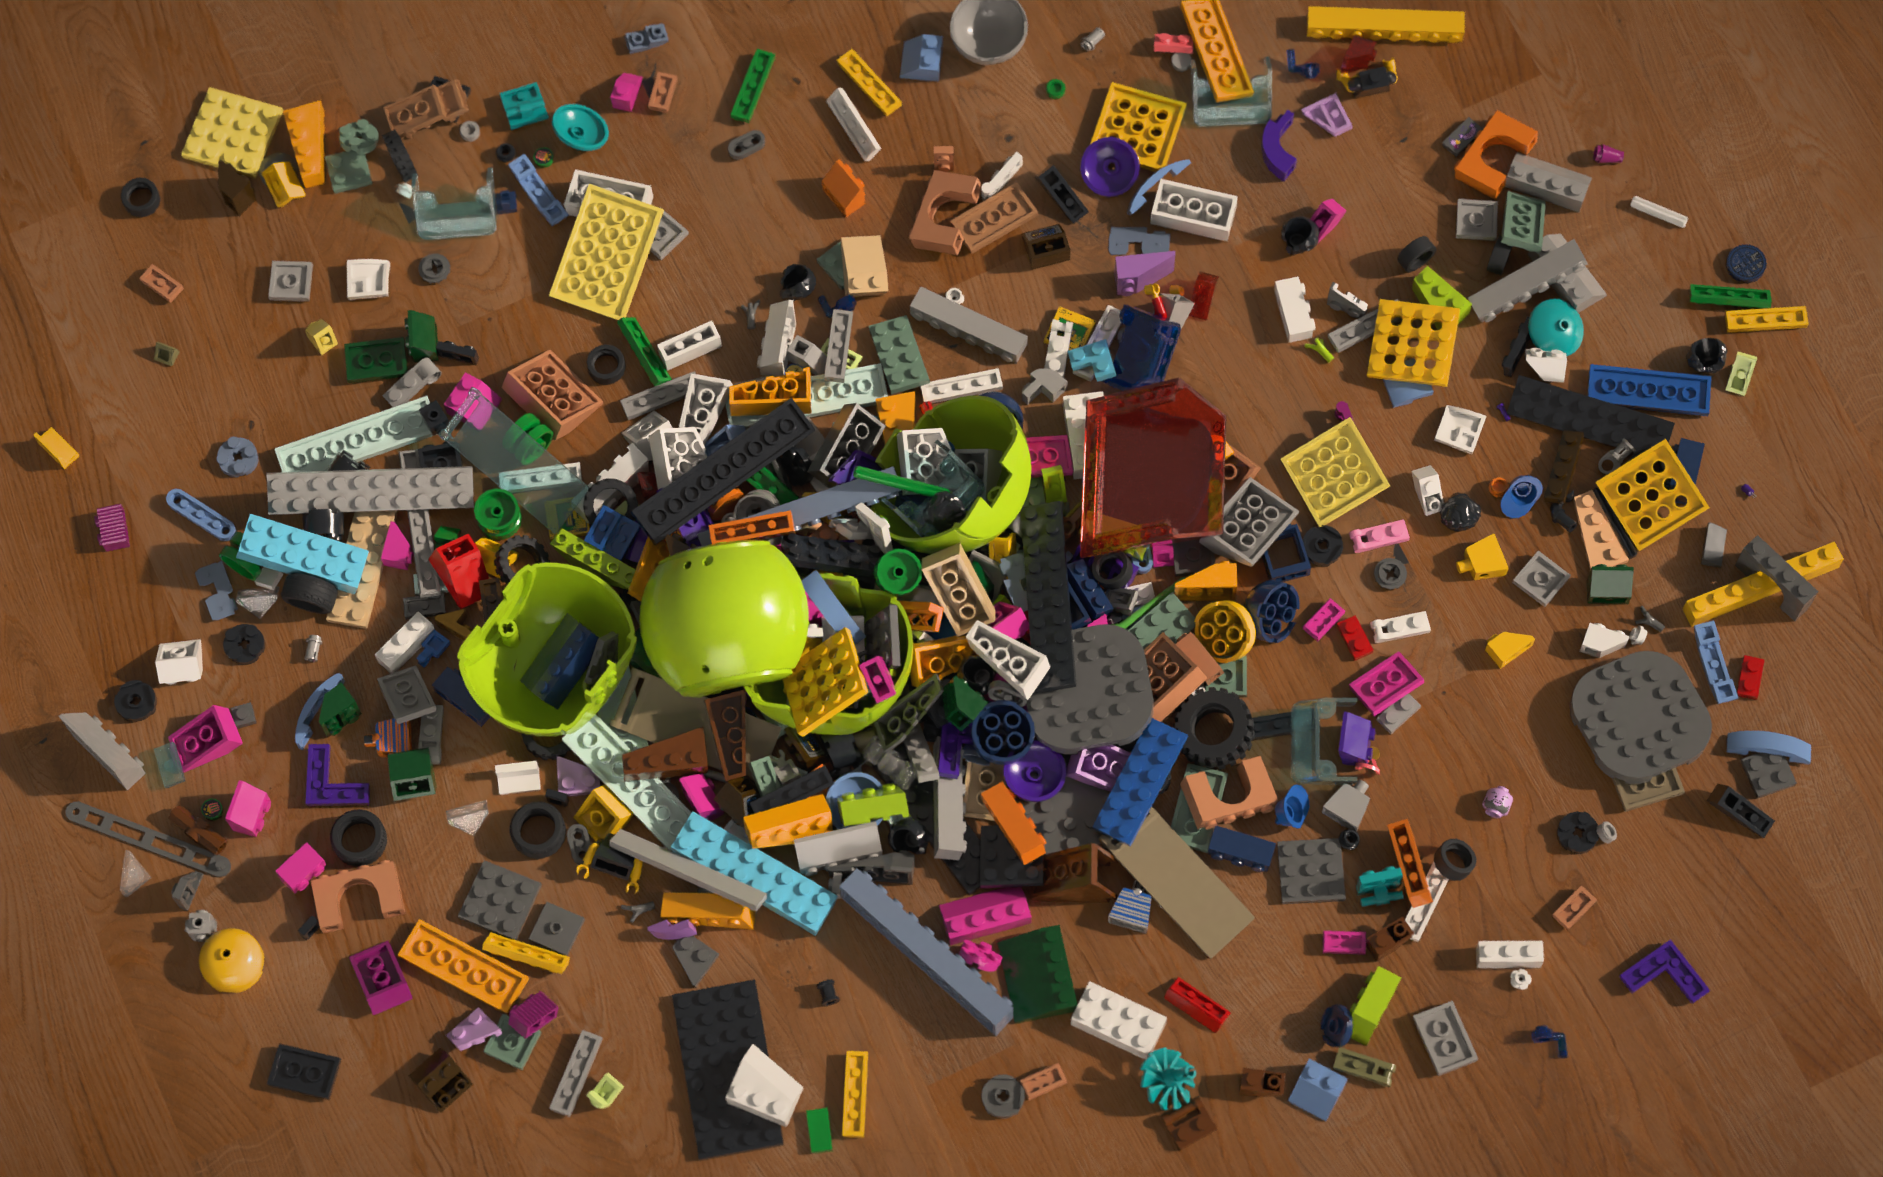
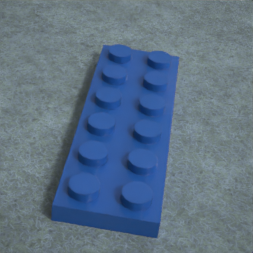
M1590 364L1587 394L1589 397L1630 409L1699 416L1709 415L1711 376Z
M1153 718L1139 737L1093 825V829L1130 847L1188 738L1187 734Z

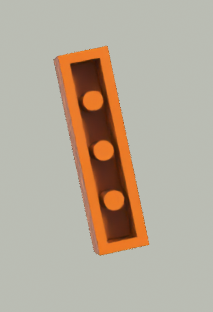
M791 510L709 525L712 544L740 540H764L796 534Z
M1003 782L981 793L984 805L1024 865L1046 853L1044 847L1046 841L1043 835L1036 833L1034 830L1036 826L1030 817L1026 818L1024 815L1026 811L1021 802L1016 803L1014 800L1016 798L1015 794L1009 788H1006Z
M1408 819L1388 824L1389 833L1412 907L1415 908L1432 903V896Z

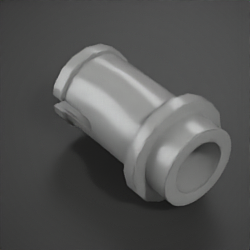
M1096 27L1090 35L1082 38V48L1086 51L1093 50L1095 45L1104 38L1105 33L1102 29Z
M309 635V638L306 639L308 644L304 659L310 662H317L319 647L322 645L321 637Z

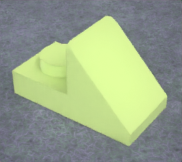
M1737 352L1726 385V391L1745 396L1757 357Z

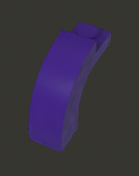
M1289 110L1284 115L1280 114L1275 122L1272 120L1268 121L1264 129L1261 148L1262 157L1267 168L1284 182L1296 168L1297 162L1295 157L1282 148L1279 141L1293 123L1294 113Z

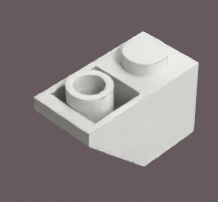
M1540 348L1526 349V361L1543 381L1564 383L1567 364L1566 353L1560 350H1551L1550 352L1543 351Z
M1431 465L1413 470L1414 487L1424 514L1427 516L1440 512L1444 501L1438 473Z
M1590 623L1580 652L1601 658L1624 648L1629 636L1619 630H1609L1602 624Z

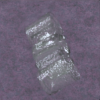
M873 736L862 751V756L873 765L877 764L879 770L890 776L889 778L900 788L907 790L915 780L916 774L912 764L907 760L903 761V757L892 749L885 753L879 737Z

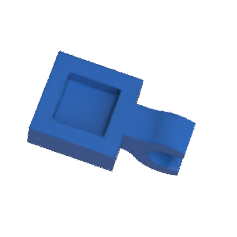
M433 630L421 644L424 650L416 658L418 664L426 667L432 656L438 659L451 644L450 640L436 630Z

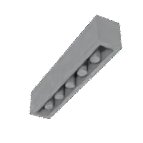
M1575 239L1468 297V300L1472 303V307L1481 323L1484 321L1489 322L1496 318V315L1500 312L1510 311L1514 307L1513 305L1518 302H1526L1532 297L1531 295L1546 291L1549 285L1564 281L1567 275L1582 271L1588 263Z
M920 287L910 305V314L919 321L924 320L936 329L941 328L953 337L963 338L970 345H978L987 353H995L1007 362L1012 361L1017 364L1027 346L1028 336L923 287Z
M938 736L933 745V759L937 767L940 737ZM962 746L958 779L939 776V779L933 780L934 858L959 860L962 853L966 852L967 842L963 840V834L966 832V821H963V815L966 812V803L963 802L966 785L962 784V778L965 776V765H962V759H964V747Z

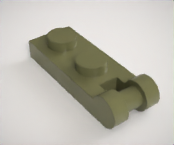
M1339 1047L1333 1069L1385 1087H1391V1075L1395 1073L1396 1066ZM1378 1068L1384 1070L1382 1076L1376 1074Z

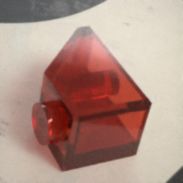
M1354 35L1345 54L1340 73L1345 74L1368 68L1370 62H1374L1378 51L1375 50L1376 42Z
M1199 272L1191 299L1195 304L1188 316L1207 321L1219 276Z
M655 472L637 473L640 489L645 501L657 493L658 486Z

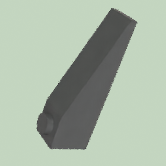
M937 674L930 677L892 705L883 716L874 722L885 753L889 752L906 738L944 692Z
M899 851V853H889L830 866L828 870L829 877H833L834 872L842 873L844 879H847L857 868L861 872L863 870L872 877L871 881L913 885L915 854H911L909 851Z

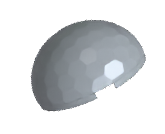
M962 0L955 8L950 22V35L957 50L965 58L981 65H995L1014 57L1022 48L1028 32V21L1025 11L1017 0Z

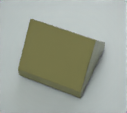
M157 341L154 360L173 366L179 351L174 347Z

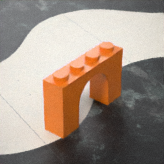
M1497 110L1493 116H1489L1483 131L1479 130L1475 137V142L1466 148L1465 156L1462 160L1459 159L1454 166L1455 179L1496 200L1506 186V175L1486 165L1481 158L1482 153L1490 146L1506 145L1527 156L1537 142L1538 131Z

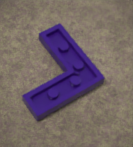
M951 722L941 727L937 767L940 777L958 779L962 743L973 745L971 738L973 722L962 731Z
M308 744L306 806L369 805V783L329 784L330 745Z
M1671 940L1619 976L1632 994L1665 970L1691 1004L1710 992V989Z

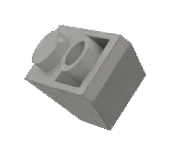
M797 335L787 349L788 361L798 364L802 368L810 367V373L814 375L825 374L827 356L815 344Z

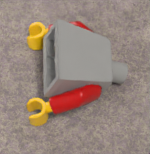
M1145 285V294L1152 295L1153 297L1151 301L1155 310L1151 323L1158 327L1155 337L1165 341L1169 332H1179L1195 303L1183 297L1184 289L1181 286L1172 285L1169 289L1170 294L1160 293L1158 296L1160 292L1159 285Z

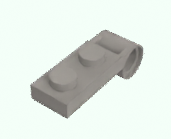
M428 357L424 358L382 396L392 407L405 404L426 384L436 382L442 372Z
M435 705L436 712L421 716L418 749L429 747L432 764H441L444 707L443 705Z

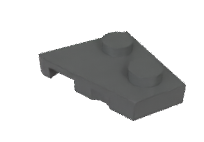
M612 631L598 639L585 677L586 683L592 685L600 679L608 668L606 663L608 660L615 664L618 663L617 633Z

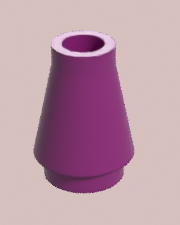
M1604 144L1595 146L1593 160L1598 163H1622L1624 151H1619Z

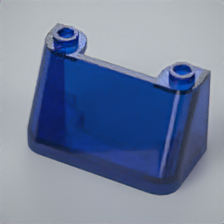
M1124 304L1119 317L1120 322L1126 325L1113 362L1116 376L1101 382L1135 397L1153 399L1161 390L1181 332V325L1170 319Z

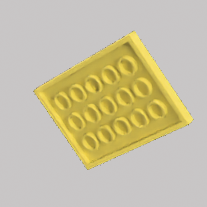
M589 184L549 296L616 320L625 318L664 210Z

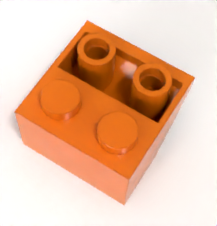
M839 159L823 178L822 190L843 215L848 217L865 205V186L860 178L854 177L850 166L847 163L843 164Z

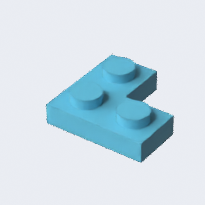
M1106 339L1068 351L1073 371L1093 366L1097 382L1116 376Z

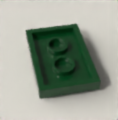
M404 337L344 344L348 384L403 377L408 372Z

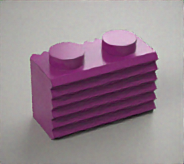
M116 504L97 508V515L94 516L96 527H100V534H97L99 545H103L104 549L108 552L130 547L125 512L122 505Z
M539 991L535 995H529L523 1004H520V1006L515 1005L510 1010L508 1023L518 1034L526 1039L557 1017L558 1006L542 991Z

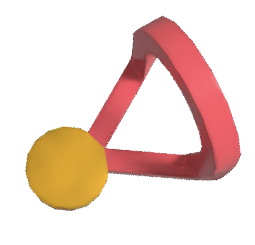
M1370 747L1373 748L1372 760H1368V763L1372 761L1373 765L1356 763L1354 769L1361 770L1363 767L1375 770L1376 775H1380V769L1375 761L1380 756L1379 749Z

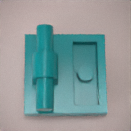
M537 82L500 93L511 130L549 119Z
M1387 867L1382 872L1374 873V871H1367L1362 873L1356 886L1358 896L1373 893L1374 896L1361 898V906L1374 904L1380 906L1389 904L1393 900L1403 899L1402 890L1390 893L1387 891L1388 889L1399 887L1403 877L1401 868Z

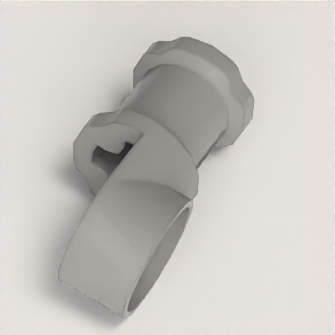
M1623 438L1622 442L1614 450H1610L1600 459L1598 464L1599 470L1603 474L1608 475L1624 463L1623 460L1632 452L1635 453L1636 450ZM1604 460H1611L1614 464L1613 469L1610 471L1603 470L1602 462Z

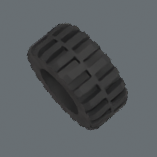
M1209 687V691L1206 692L1203 689L1197 690L1198 694L1196 696L1190 694L1187 697L1188 701L1180 704V712H1176L1174 717L1176 723L1173 724V728L1188 735L1181 752L1185 755L1186 759L1194 762L1197 766H1206V768L1213 770L1214 767H1218L1219 770L1226 769L1225 765L1228 764L1232 767L1237 764L1236 760L1238 758L1242 760L1246 756L1245 751H1250L1252 747L1251 741L1255 737V726L1250 710L1243 699H1239L1238 695L1234 692L1228 693V690L1225 688H1220V691H1217L1215 687ZM1216 712L1228 715L1233 721L1234 728L1227 740L1217 745H1206L1197 739L1195 728L1201 718Z

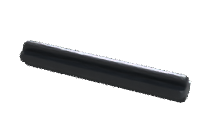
M1599 487L1593 489L1629 559L1636 557L1637 551Z

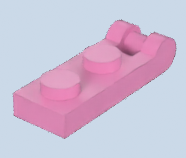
M1404 519L1349 532L1350 539L1354 542L1353 548L1355 553L1406 542L1410 538ZM1366 537L1367 542H1362L1361 538Z

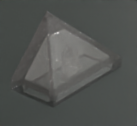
M275 587L274 590L267 588L238 590L236 600L238 604L261 619L278 599L280 589Z
M484 800L447 810L448 824L474 836L489 813L487 801Z
M125 850L120 892L123 896H129L152 877L130 850Z

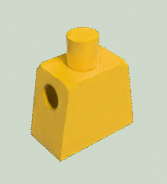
M1495 534L1468 546L1464 552L1465 559L1456 562L1458 572L1461 574L1470 571L1474 580L1505 576L1508 571V565Z

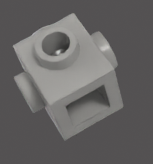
M197 910L196 913H189V920L185 922V931L188 932L192 940L205 942L217 931V920L208 911Z

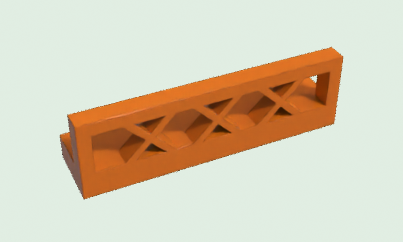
M899 601L908 616L912 631L939 632L944 608L931 602ZM918 615L920 620L913 625L912 620ZM934 616L933 625L929 626L927 621Z

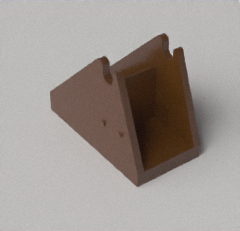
M1094 843L1045 854L1044 886H1030L1029 899L1044 902L1109 903L1110 899L1117 900L1118 895L1097 882V866H1110V862L1117 864L1118 860Z

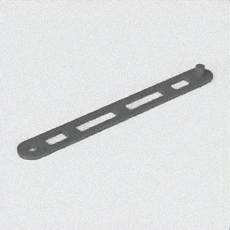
M72 802L66 808L67 818L74 823L216 877H224L231 871V863L226 857L216 856L212 852L81 802ZM79 809V814L74 815L73 811ZM89 812L104 817L100 826L85 821ZM114 821L144 832L142 841L140 842L110 830ZM155 837L186 848L183 857L151 846ZM196 852L211 858L208 867L193 862Z

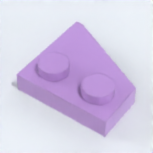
M1336 93L1301 109L1304 116L1335 137L1353 128Z
M557 757L559 792L566 793L568 796L589 795L593 789L601 786L600 779L588 767L562 757Z
M478 1007L446 1036L462 1051L474 1044L485 1042V1037L493 1034L498 1037L503 1033Z

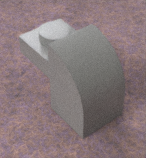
M1042 368L1035 370L1030 374V382L1022 389V401L1028 405L1042 392L1054 402L1067 390V381L1052 369Z

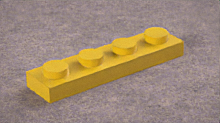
M853 49L837 59V64L886 117L902 106V102Z
M1806 306L1725 312L1727 333L1807 328L1808 326Z
M494 933L488 935L482 950L488 951L491 954L508 957L513 961L524 962L530 966L540 967L559 974L564 972L570 959L568 956Z
M846 1052L843 1137L864 1138L868 1052Z

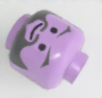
M1497 786V788H1490L1487 791L1482 804L1487 815L1499 819L1501 816L1508 814L1513 797L1508 793L1509 790L1507 788Z

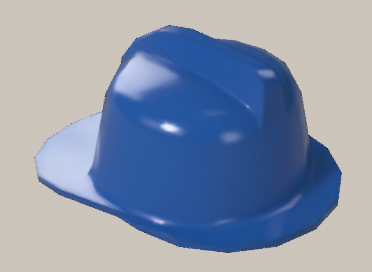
M1521 475L1514 478L1501 499L1500 507L1502 512L1510 518H1520L1528 513L1542 494L1543 487L1541 482L1529 475Z
M1293 785L1288 790L1286 796L1275 805L1276 824H1282L1286 827L1292 826L1296 829L1301 828L1310 808L1308 794L1302 786Z

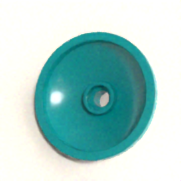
M578 104L563 105L555 111L552 117V127L556 135L562 142L574 149L582 151L597 150L604 146L608 139L609 129L606 122L597 112L586 106Z
M1560 299L1545 300L1538 304L1530 315L1528 324L1529 334L1536 348L1550 352L1551 350H1560L1566 353V356H1569L1580 347L1584 335L1583 322L1577 310L1566 301Z

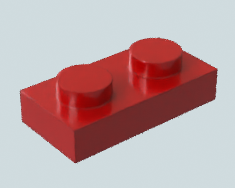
M1356 615L1337 623L1336 626L1354 661L1373 653L1374 650Z
M1747 655L1743 656L1737 687L1738 696L1757 700L1765 659Z

